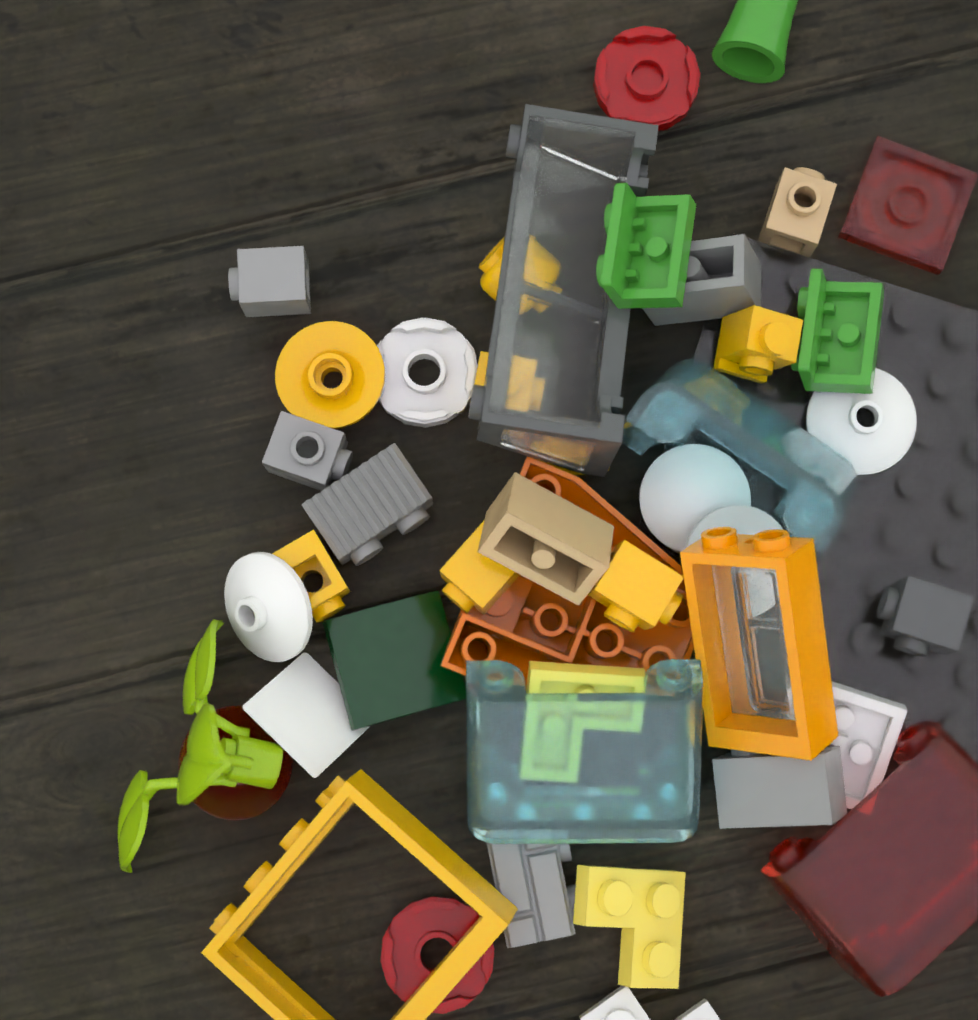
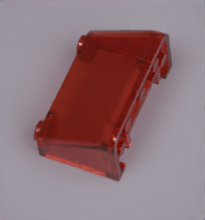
M930 720L917 722L899 735L896 742L898 748L893 757L899 764V767L818 841L808 837L799 840L794 836L780 842L769 855L770 862L760 870L842 969L874 995L880 997L891 995L907 985L978 919V763L938 723Z

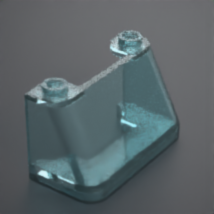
M684 359L674 363L641 395L625 418L622 443L640 456H643L650 447L658 444H672L675 447H682L694 429H699L787 489L772 513L781 518L784 528L789 532L790 537L814 538L816 558L823 555L840 530L855 493L857 474L853 465L844 456L708 364L697 359Z
M668 659L651 665L645 672L644 693H526L524 675L516 666L500 660L466 661L467 823L470 832L476 838L493 844L675 843L692 837L698 829L701 800L703 675L700 659Z

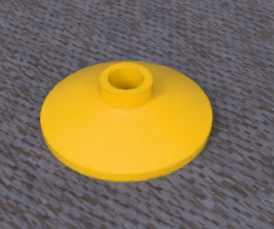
M339 321L315 323L297 332L283 347L275 369L276 389L282 403L292 415L332 429L344 428L357 423L368 415L381 397L385 383L383 358L374 341L359 328ZM330 372H338L343 376L341 384L336 388H327L323 384L325 376Z

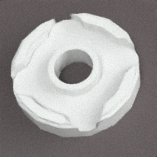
M425 317L404 321L391 329L392 332L387 334L377 345L385 367L384 388L378 401L385 411L404 424L424 428L446 424L464 412L471 401L478 368L475 350L467 338L465 339L463 334L456 331V328L447 322ZM418 360H432L440 368V375L433 384L421 386L410 379L409 370Z

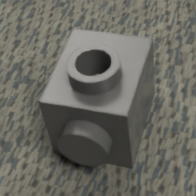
M908 575L896 581L894 587L887 586L882 594L877 610V618L884 620L880 635L895 639L893 646L895 649L919 657H927L928 651L941 655L958 652L974 596Z

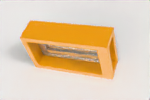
M716 527L705 530L701 533L699 540L680 551L708 746L812 761L838 737L814 538L790 537L789 532L782 529L765 530L755 535L737 534L736 529L733 527Z

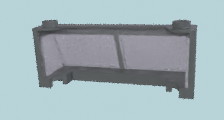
M525 104L521 125L510 124L505 157L516 160L484 386L473 385L468 419L479 421L476 440L578 473L605 477L622 444L625 415H620V412L623 408L624 397H620L631 308L618 309L597 281V260L599 255L605 253L607 239L604 226V212L607 204L612 203L616 183H628L636 197L646 195L649 178H647L648 165L646 164L649 156H654L659 125Z

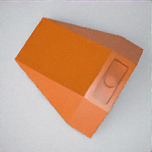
M526 457L519 472L521 476L614 526L611 551L615 545L626 540L683 576L681 565L581 478L537 459ZM519 575L485 615L480 613L474 606L468 613L460 610L440 666L492 688L526 690L529 661L644 668L647 674L645 699L673 701L694 649L684 578L676 590L683 595V599L669 622L664 625L658 621L655 627L647 630L637 626L634 632H630L606 618L604 613L608 607L587 595L578 606Z

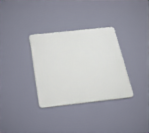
M306 652L296 658L242 706L243 710L313 778H317L369 728L351 730L339 683Z

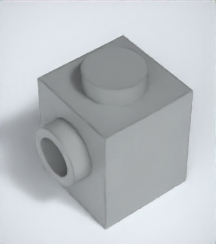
M304 246L237 249L238 267L229 268L228 271L229 293L231 301L239 300V304L246 317L311 314L309 260Z
M281 411L262 464L269 473L322 491L324 488L329 487L334 480L337 481L347 474L352 461L353 451L346 449L348 441L344 432Z

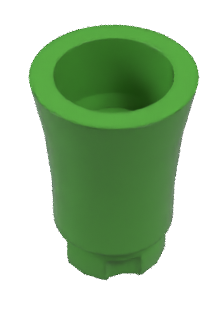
M737 0L729 21L712 51V58L715 64L725 73L748 82L770 83L779 80L785 72L787 44L798 0Z

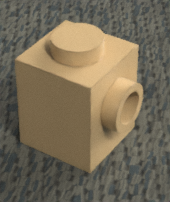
M785 167L775 186L757 244L809 260L819 243L837 184L825 180V177L820 172L813 169L799 167L792 170Z

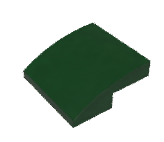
M439 590L378 605L323 622L352 731L469 698L463 676L440 666L451 633Z

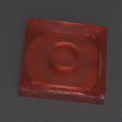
M877 136L838 238L939 275L944 269L978 173Z

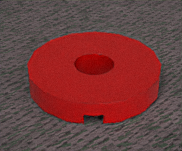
M429 896L411 902L394 916L382 939L380 960L386 982L393 992L402 1001L406 1002L433 971L422 960L421 950L423 945L430 939L442 938L454 947L480 915L471 906L456 898ZM493 943L432 1013L445 1014L463 1008L482 992L493 972Z

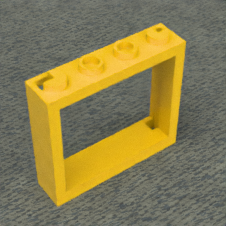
M362 769L346 781L338 775L316 799L315 802L323 809L309 824L301 818L281 840L279 845L286 852L275 866L266 860L245 883L243 887L250 895L242 905L237 908L231 902L214 920L215 922L209 928L216 936L201 953L274 1020H335L243 935L355 803L481 915L390 1019L426 1020L505 930L518 908Z

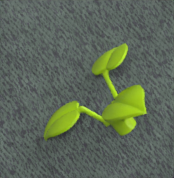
M212 620L203 637L196 645L186 669L183 685V711L186 715H193L194 712L197 715L189 732L187 752L182 761L178 777L147 781V771L139 770L124 795L118 818L119 863L121 870L124 872H133L131 862L140 847L145 833L149 801L159 790L177 788V804L186 806L208 786L223 785L235 788L238 782L272 789L279 777L283 760V748L278 743L249 737V728L234 725L216 714L214 706L208 704L207 695L212 686L215 670L216 632L224 624L222 621ZM218 728L230 734L232 739L222 738L220 741Z

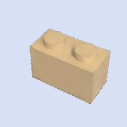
M515 472L486 512L478 552L579 606L609 568L614 526Z

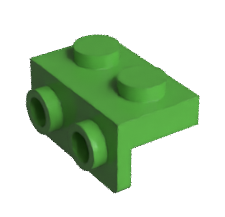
M628 183L615 184L612 203L607 204L604 212V226L607 239L605 253L599 255L597 260L596 276L599 286L603 288L618 309L683 307L696 203L690 194L636 197Z
M811 268L809 286L800 287L798 294V318L804 320L802 338H800L797 360L796 363L791 364L792 371L799 372L805 391L873 394L884 301L882 283L826 281L823 269Z

